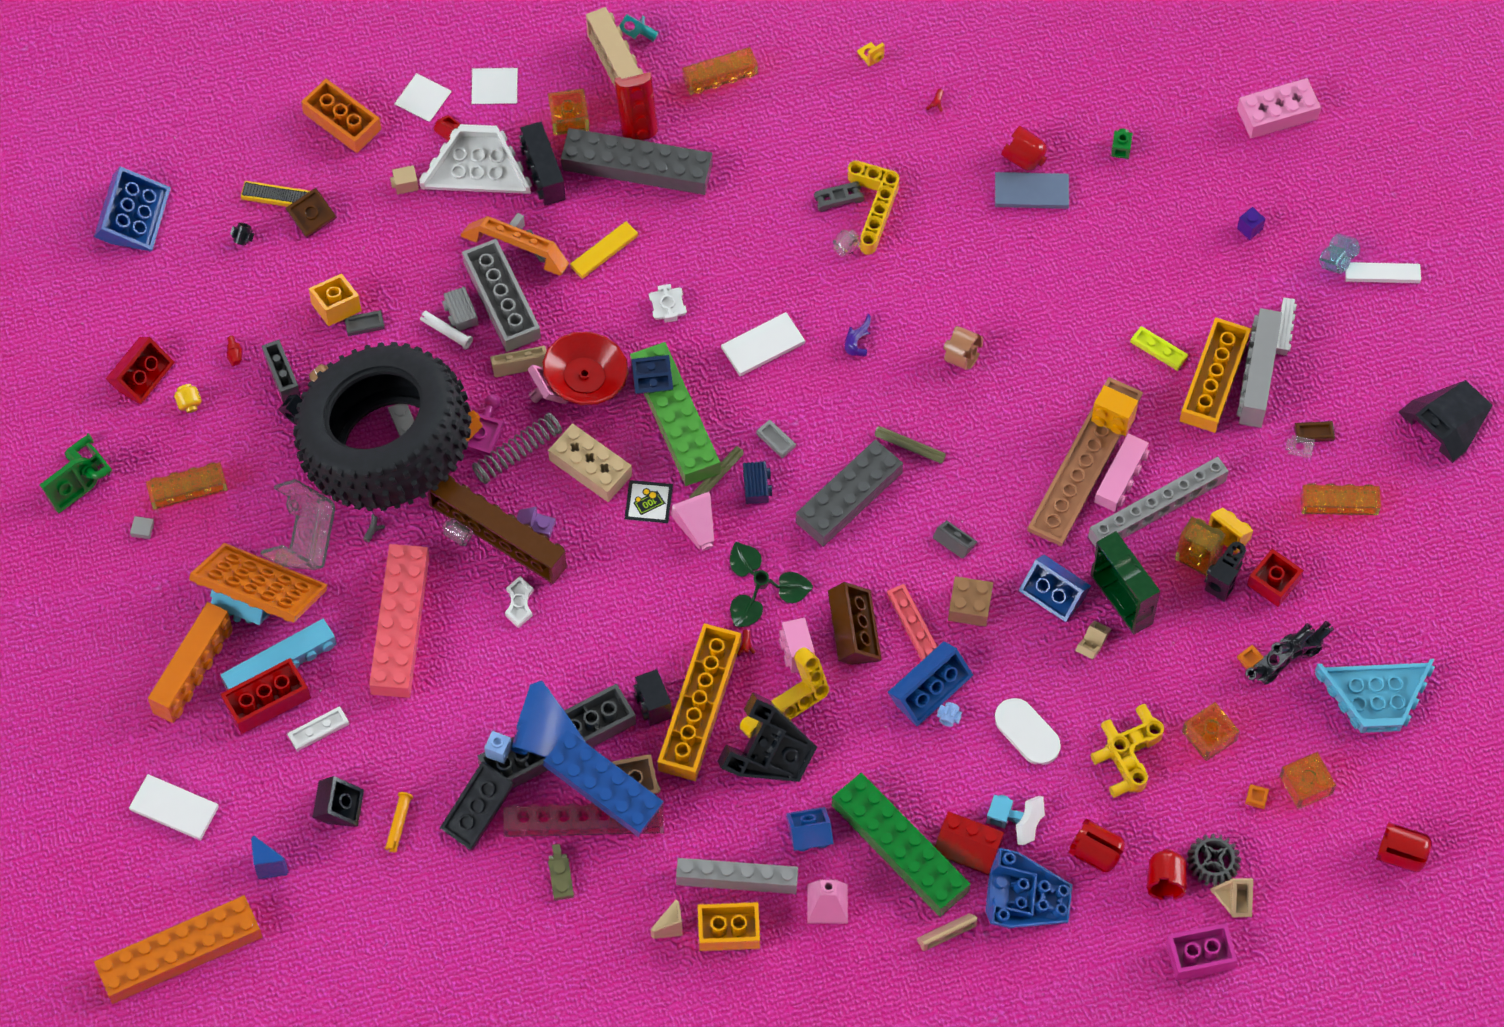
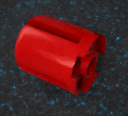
M1086 818L1082 823V828L1076 834L1068 854L1101 872H1109L1117 865L1125 849V841L1121 836Z
M1388 822L1376 860L1412 872H1420L1426 866L1432 847L1431 838L1425 833Z

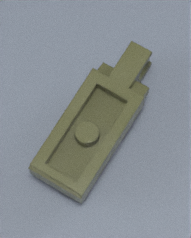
M560 844L552 845L553 856H549L548 861L554 901L574 898L567 854H561Z

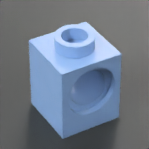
M492 731L484 747L486 757L504 764L511 750V738Z

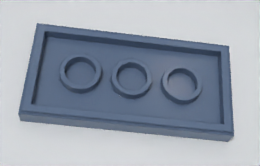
M995 172V207L1069 209V174Z

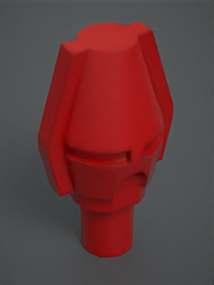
M228 336L227 359L232 366H236L242 361V347L240 343L235 341L234 336Z

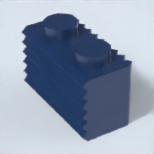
M765 461L743 463L746 504L769 503V496H772V485H768L767 479H771L770 468H766Z

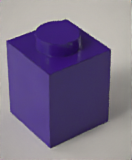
M1251 207L1239 217L1237 229L1251 240L1263 230L1266 218L1255 208Z

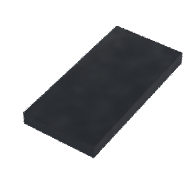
M482 761L440 826V829L468 849L473 850L515 783Z

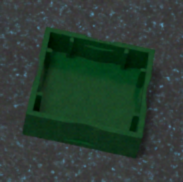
M1115 531L1096 542L1095 560L1092 564L1090 575L1112 603L1133 635L1153 624L1160 590L1118 532Z

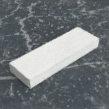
M339 706L287 734L298 752L348 726L349 721Z

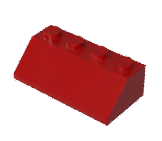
M291 658L220 694L241 735L311 699L309 689Z

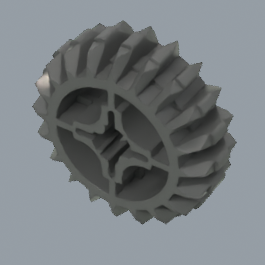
M1214 833L1211 834L1210 838L1206 834L1203 835V840L1197 838L1196 844L1192 843L1190 846L1191 850H1188L1187 853L1189 857L1186 862L1190 864L1188 870L1193 871L1192 877L1199 876L1198 882L1205 880L1206 886L1209 885V882H1212V885L1216 887L1217 882L1222 884L1225 881L1231 880L1232 877L1237 876L1236 871L1240 869L1238 864L1241 862V857H1238L1239 850H1234L1235 843L1229 845V838L1225 841L1222 840V834L1218 838H1215ZM1200 852L1204 854L1203 857L1205 858L1202 865H1200L1198 860ZM1226 855L1230 863L1227 869L1222 861Z

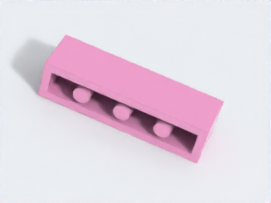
M1127 434L1096 493L1094 503L1114 512L1118 506L1122 507L1126 498L1124 496L1126 490H1131L1134 483L1132 481L1134 475H1139L1142 468L1140 465L1142 460L1146 461L1150 453L1147 450L1149 442Z

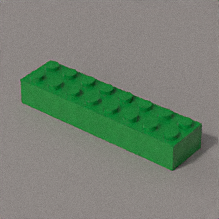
M862 772L832 796L831 806L939 917L969 893L970 883Z

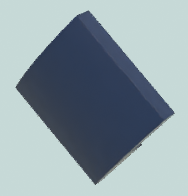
M669 355L632 359L635 394L673 390Z

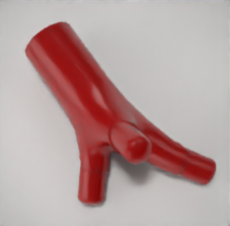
M937 89L933 101L926 107L927 110L937 106L940 112L943 111L941 106V99L944 94L943 89Z
M743 630V642L737 654L739 656L744 650L745 653H748L749 650L752 654L756 652L751 645L750 630Z

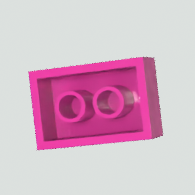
M1227 923L1168 935L1166 940V947L1176 981L1232 970L1236 967L1238 960Z

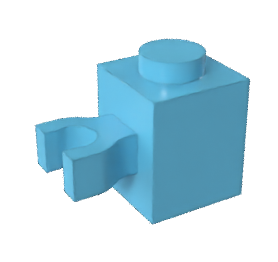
M994 795L986 823L1005 829L1008 820L1016 824L1019 823L1024 812L1012 810L1013 800H1010L1009 797Z

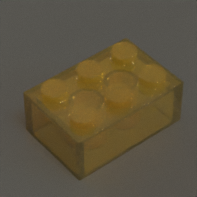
M1192 516L1180 534L1175 559L1207 576L1206 572L1210 565H1215L1221 556L1226 534L1219 528L1207 525L1204 520L1196 519Z

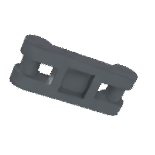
M859 182L816 191L814 198L818 201V210L824 212L832 207L862 202L864 196L860 192Z

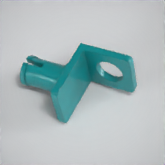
M626 14L619 24L621 31L634 39L637 35L641 34L653 42L658 35V31L645 25V16L643 15L638 21ZM631 21L635 27L633 30H627L624 24Z

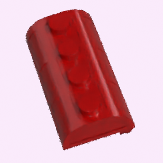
M651 72L622 79L621 77L615 78L614 83L622 136L636 140H646L654 137L658 132Z

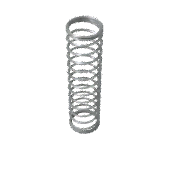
M548 412L545 414L544 419L539 418L538 423L533 422L532 427L528 426L526 431L522 430L520 435L516 434L514 439L510 438L508 444L503 443L502 448L497 447L496 452L491 451L490 456L485 455L484 460L479 459L478 464H472L476 476L484 484H487L488 481L490 482L489 476L480 465V461H483L492 476L496 477L494 470L487 463L486 457H489L496 469L502 473L500 466L493 459L492 453H495L502 465L508 469V465L498 453V448L504 451L508 461L514 465L513 459L504 449V444L510 447L514 457L520 461L519 455L510 445V440L516 443L521 454L526 457L525 451L516 441V436L522 439L527 450L532 453L531 447L522 437V432L528 435L533 446L538 449L537 443L528 433V428L534 431L539 442L544 445L542 437L534 429V424L540 427L545 438L550 441L548 433L540 425V420L546 423L553 436L556 437V433H562V428L557 419ZM550 418L554 421V423L556 424L557 428L554 426V424L552 423V421L550 420Z

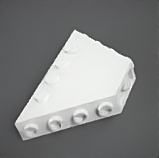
M460 124L458 129L455 128L452 131L451 139L448 143L442 145L439 156L431 161L430 169L427 173L424 172L419 179L421 189L531 194L530 187H532L529 178H524L522 174L524 169L520 161L516 162L514 159L516 154L512 146H507L505 142L507 137L504 131H500L497 126Z

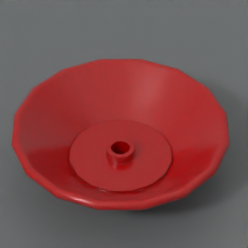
M590 331L572 332L559 337L547 349L542 362L543 375L550 389L562 399L579 405H598L613 399L624 388L628 377L627 359L620 347L608 337Z

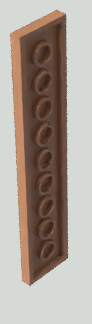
M1108 377L1105 386L1138 400V403L1143 395L1142 391ZM1093 407L1027 529L1028 532L1061 547L1122 435L1115 434L1111 429L1098 426L1091 421Z

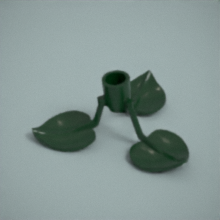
M735 542L730 554L731 568L740 577L746 576L749 572L751 575H754L755 590L752 598L748 595H739L731 602L730 613L733 624L736 627H747L760 619L763 613V606L760 602L755 601L759 589H765L769 584H772L774 587L780 588L779 596L783 601L793 604L801 601L813 589L812 583L798 573L786 572L780 575V585H778L772 579H769L766 571L759 570L753 572L761 566V554L751 546Z

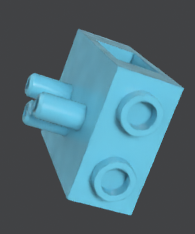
M211 591V604L228 611L229 616L234 615L233 620L235 622H239L243 618L246 623L253 622L260 625L270 615L264 610L249 606L247 603L234 600L222 593Z

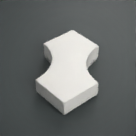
M521 576L506 588L511 597V603L505 612V616L517 628L521 627L533 616L528 607V599L534 589Z
M1036 796L1025 802L1024 815L1021 821L1016 824L1018 845H1025L1035 840L1038 822L1045 816L1043 796Z

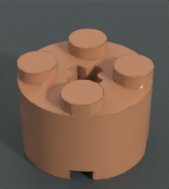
M956 326L951 339L946 340L943 350L946 351L944 360L965 370L967 368L971 369L979 357L977 350L978 347L982 348L983 337L965 328Z

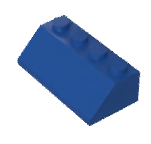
M943 641L892 687L888 694L895 705L918 727L973 676V673L958 649Z

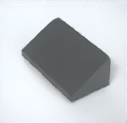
M947 520L937 527L933 535V539L962 559L966 557L977 543L975 539Z

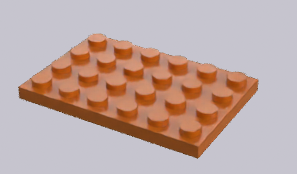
M223 543L194 569L189 576V580L199 586H205L216 593H222L234 600L242 601L251 607L259 608L268 614L276 615L285 621L293 623L326 592L328 584L227 543Z

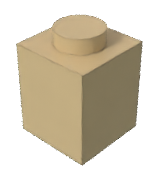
M414 165L392 170L393 177H390L392 188H396L397 195L419 190Z

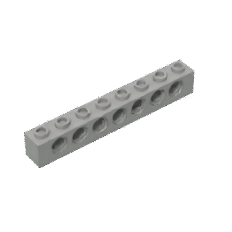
M1216 457L1091 526L1088 538L1095 548L1097 541L1115 531L1123 539L1226 482L1229 471L1219 457Z

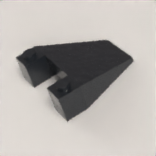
M752 692L744 711L748 717L759 722L744 751H740L727 744L725 745L717 761L721 769L741 777L800 782L817 746L771 700Z

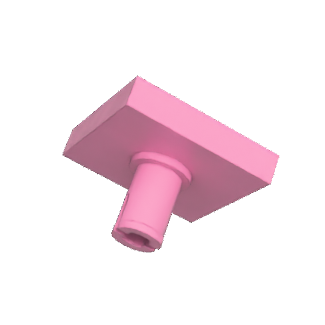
M531 365L527 369L537 386L536 389L529 393V397H531L533 402L537 403L542 397L562 404L568 402L550 389L543 375V367Z

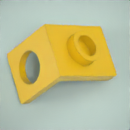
M870 42L858 49L857 53L870 67L884 58L885 45L881 43L875 47ZM871 49L868 51V57L865 56V50Z

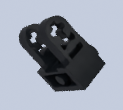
M1240 542L1231 543L1216 564H1211L1206 572L1208 575L1204 580L1206 583L1205 591L1225 602L1234 589L1236 577L1242 568V560L1246 553L1244 544ZM1237 549L1240 550V553H1237L1236 555L1233 554V552Z

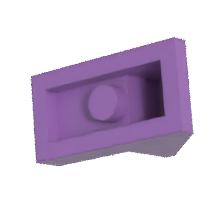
M537 507L521 509L517 515L519 522L530 525L536 533H542L550 538L556 518L538 514Z

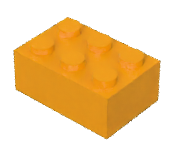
M758 902L698 905L699 951L760 949Z

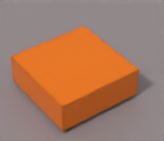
M1253 645L1237 655V659L1246 669L1254 667L1264 658Z
M1250 784L1245 804L1264 809L1269 789Z

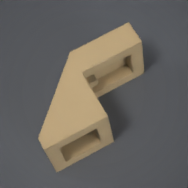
M1094 620L1089 625L1084 639L1078 644L1075 651L1093 660L1112 629Z

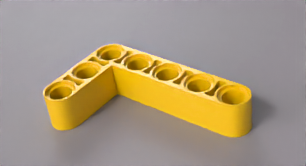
M852 161L848 165L847 178L849 182H859L860 186L877 191L860 237L861 252L870 255L877 249L897 195L899 174L895 171L861 161Z
M806 647L800 648L794 656L802 681L772 700L790 720L824 699L829 693V686L820 660ZM747 716L741 721L740 729L751 738L759 721Z

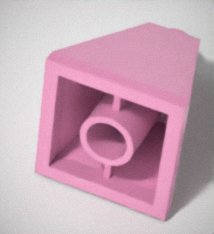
M707 492L673 504L671 510L672 518L698 549L702 548L703 551L712 548L714 532L710 493Z
M819 880L808 884L807 923L848 924V884L838 880Z

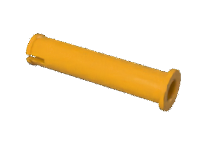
M406 792L398 793L399 799L385 846L386 851L389 849V852L393 853L397 852L410 800L413 799V795Z

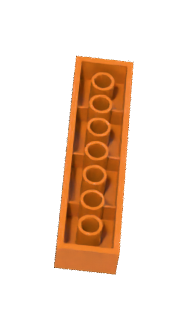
M245 895L100 958L94 961L111 1003L114 1004L263 937Z

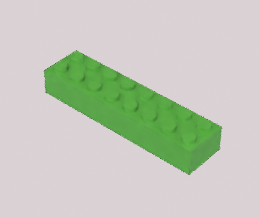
M666 342L630 354L631 367L632 359L669 355L673 390L645 393L644 396L685 486L721 474V463Z

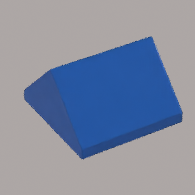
M253 836L251 838L253 865L258 879L286 876L289 871L285 858L257 837Z

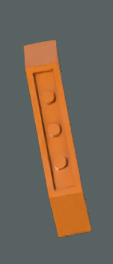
M489 216L468 224L461 233V237L476 243L486 234L538 256L545 257L544 270L559 276L569 266L568 261L555 242Z

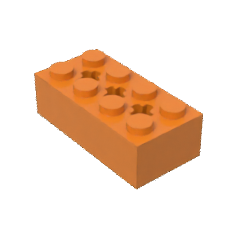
M327 78L301 101L303 114L355 153H358L381 131V123L378 116Z

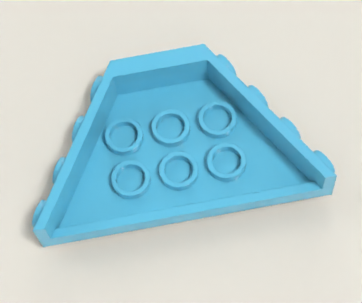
M1430 659L1428 663L1324 667L1322 664H1317L1315 675L1320 682H1324L1329 695L1332 698L1335 697L1340 710L1349 716L1351 725L1355 729L1358 728L1360 733L1400 731L1403 725L1407 727L1411 716L1408 715L1410 709L1415 710L1419 699L1416 697L1419 692L1423 693L1427 685L1424 680L1426 676H1431L1435 666L1432 665L1434 659Z

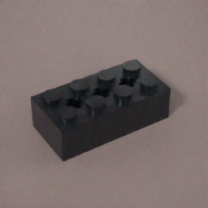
M542 121L520 127V151L522 156L525 155L527 169L531 170V180L533 185L537 186L538 199L543 201L544 206L566 200L564 180Z

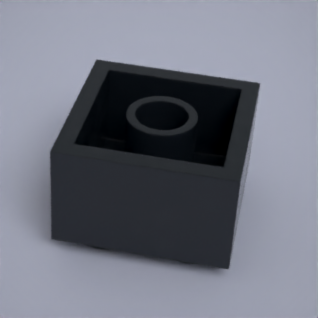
M658 670L636 676L635 685H633L635 693L633 694L636 703L641 705L642 709L640 711L643 720H647L649 725L652 726L671 719V701Z

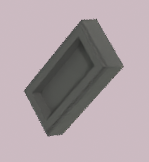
M381 310L353 315L345 319L348 336L385 329Z

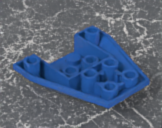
M999 848L989 873L985 912L990 924L1009 929L1065 924L1069 922L1072 884L1019 852Z

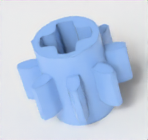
M947 702L945 706L940 705L937 712V717L940 718L939 722L948 727H952L954 723L959 724L962 714L959 711V706L951 702Z

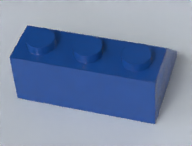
M1042 555L1034 561L1018 591L1067 622L1085 599L1091 585L1046 555Z

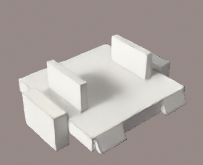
M671 284L658 286L657 292L649 294L654 309L652 311L653 317L656 320L664 319L665 323L678 321V316L686 314V306H683L681 297L683 295L682 288L671 289Z

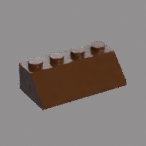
M843 582L828 590L838 661L850 665L881 661L871 590L847 582Z

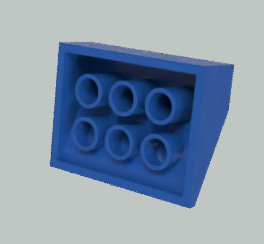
M120 166L112 175L94 237L113 245L152 251L171 187Z

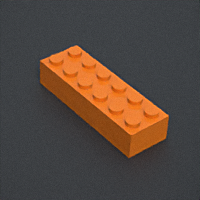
M209 602L206 603L148 697L153 714L172 723L175 722L176 718H180L184 705L192 699L195 687L201 684L203 674L211 668L213 658L216 654L220 653L224 640L229 638L233 631L228 611Z

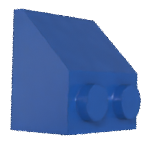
M825 807L786 813L794 851H806L813 847L825 848L833 844L831 822Z

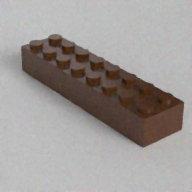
M447 475L449 479L446 482H440L437 485L438 489L436 491L431 489L427 492L430 507L548 582L554 584L567 568L565 549L560 544H554L544 534L536 533L530 525L522 524L514 515L506 514L496 504H490L485 497L471 492L468 486L460 485L452 476Z

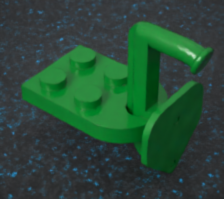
M87 433L85 437L66 450L65 457L70 462L40 484L43 492L58 513H61L95 486L98 479L112 474L111 467L90 444L94 443L90 433ZM87 446L93 457L90 459L84 458L78 451Z

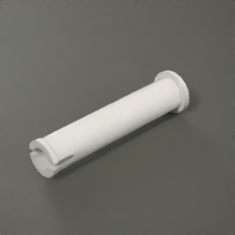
M427 310L422 313L425 317L421 316L420 321L462 345L463 349L469 348L473 341L472 336H466Z

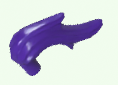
M867 314L864 323L858 329L853 330L852 327H849L844 344L847 354L851 356L867 355V349L858 348L857 341L865 335H870V332L867 331L871 321L870 314Z

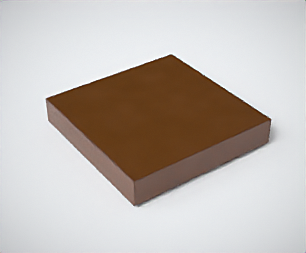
M314 188L286 207L287 212L306 238L337 218L317 188Z

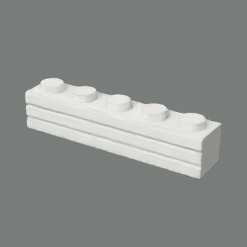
M1283 297L1281 307L1282 318L1275 354L1287 355V352L1290 351L1291 344H1289V341L1292 340L1290 332L1293 331L1294 324H1292V321L1295 319L1293 311H1296L1297 305L1294 304L1295 299Z

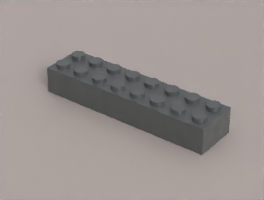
M572 128L568 129L561 156L563 171L702 195L706 194L713 164L712 152Z
M617 684L564 710L585 742L591 747L636 725V715ZM510 750L504 764L487 758L485 752L477 756L479 765L482 761L486 762L515 783L513 788L548 771L543 766L545 757L528 752L527 755H522Z

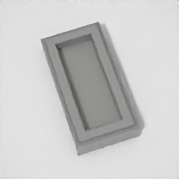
M771 420L767 421L756 431V434L781 458L785 457L796 447V444Z

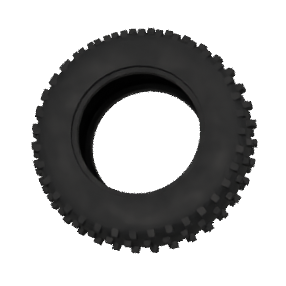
M381 342L378 343L377 347L372 348L370 345H365L364 350L357 352L354 349L351 350L352 354L346 357L343 355L339 356L340 360L335 364L330 362L327 364V370L317 373L318 378L315 382H309V390L302 393L301 398L303 401L298 403L296 408L299 413L295 414L294 424H296L293 429V436L296 437L294 444L295 448L300 450L296 454L299 462L304 461L300 464L304 473L308 472V479L311 482L314 481L315 486L326 496L331 495L332 499L336 502L341 500L342 504L347 507L354 505V509L357 510L366 507L367 511H373L377 508H380L381 511H387V507L394 506L395 509H398L400 504L406 502L409 505L413 504V499L419 496L422 499L427 497L425 493L431 489L436 491L438 489L437 485L440 482H446L449 479L447 475L450 471H456V463L463 460L464 455L462 451L467 450L468 447L466 439L470 438L471 429L469 427L470 423H472L468 412L471 409L468 402H465L468 399L466 391H461L464 389L460 379L457 380L456 374L439 357L434 359L432 358V353L428 351L423 353L422 348L416 346L413 349L407 343L398 346L397 342H391L390 345L384 346V343ZM394 404H407L419 408L413 424L396 440L371 449H357L346 446L348 436L355 425L374 410Z

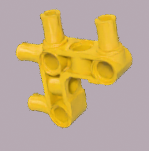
M1146 704L1139 705L1135 710L1143 724L1123 733L1117 732L1111 719L1101 723V728L1108 738L1107 745H1105V748L1091 753V759L1096 765L1111 758L1117 766L1124 781L1109 787L1113 798L1128 791L1132 793L1142 792L1146 787L1148 775L1134 752L1145 747L1149 748L1160 742L1164 732V725L1158 719L1152 717ZM1154 729L1157 730L1159 733L1153 734L1150 732V730ZM1121 745L1124 749L1118 750L1115 746ZM1139 778V779H1141L1143 782H1142V783H1137V782H1135L1133 779Z

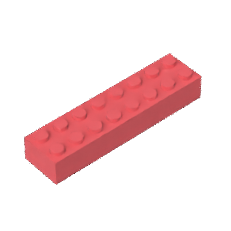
M389 544L369 683L371 695L410 698L429 564L428 547Z

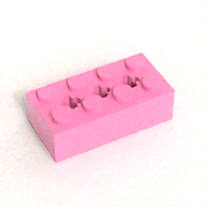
M1308 78L1240 97L1237 110L1250 138H1255L1317 120L1321 106Z

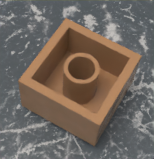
M955 576L948 621L986 627L993 582Z

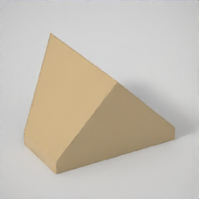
M1253 878L1231 879L1210 888L1211 892L1232 917H1252Z
M675 900L651 928L652 938L682 936L679 901Z

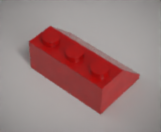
M139 337L106 377V380L118 392L138 404H142L175 362L151 337Z
M948 811L940 829L935 848L947 860L989 875L998 849L1003 842L1004 832Z

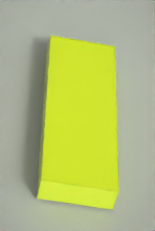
M1140 326L1130 343L1177 371L1188 358L1187 353Z

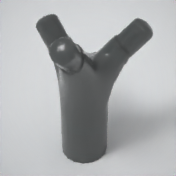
M374 514L371 515L370 526L363 537V540L368 543L376 531L385 528L384 525L377 526L378 517Z

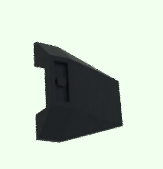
M1464 380L1412 400L1399 411V414L1411 425L1418 421L1441 443L1439 451L1454 463L1466 453L1493 405L1470 383Z

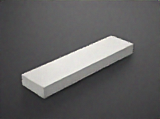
M1345 263L1346 282H1421L1420 264Z

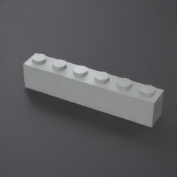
M678 858L676 885L796 894L798 867Z

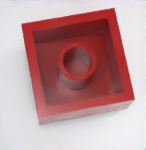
M1272 548L1250 574L1247 586L1279 607L1300 582L1304 570Z

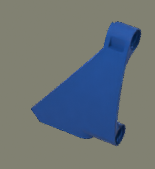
M541 680L530 684L517 723V731L511 750L522 755H527L528 752L546 758L567 730L585 742L544 682Z

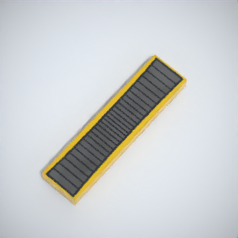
M245 181L241 200L287 207L310 191Z

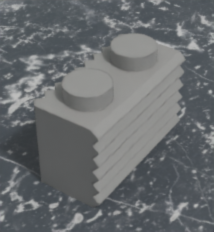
M465 287L444 293L445 300L442 301L445 312L449 311L450 313L448 318L452 327L455 326L458 331L478 325V317Z

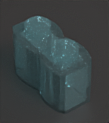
M1339 233L1332 238L1329 247L1322 252L1319 258L1321 267L1339 274L1343 273L1349 267L1350 260L1357 256L1360 251L1357 239Z

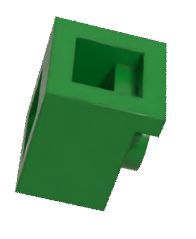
M1127 129L1114 131L1111 157L1129 159L1133 133H1129Z

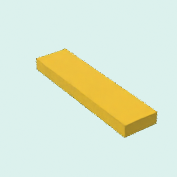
M625 221L574 260L570 267L582 279L637 238L638 232Z

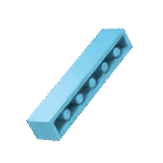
M323 618L220 674L222 682L226 689L229 690L289 658L298 668L300 664L315 659L318 654L333 649L337 645L335 636Z

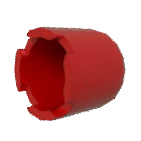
M1019 126L1011 135L1014 138L1010 145L1006 143L1001 155L1026 171H1032L1038 165L1042 167L1047 160L1045 156L1047 152L1046 143L1025 127Z
M1164 849L1151 856L1146 885L1148 895L1160 900H1164V897L1173 896V900H1176L1186 894V861L1181 854L1171 849Z

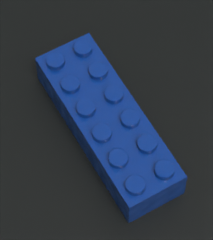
M569 730L566 731L543 761L545 768L637 837L641 835L663 806V800Z

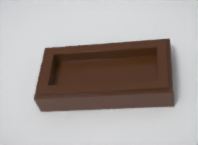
M1333 421L1295 423L1294 425L1296 443L1335 440Z

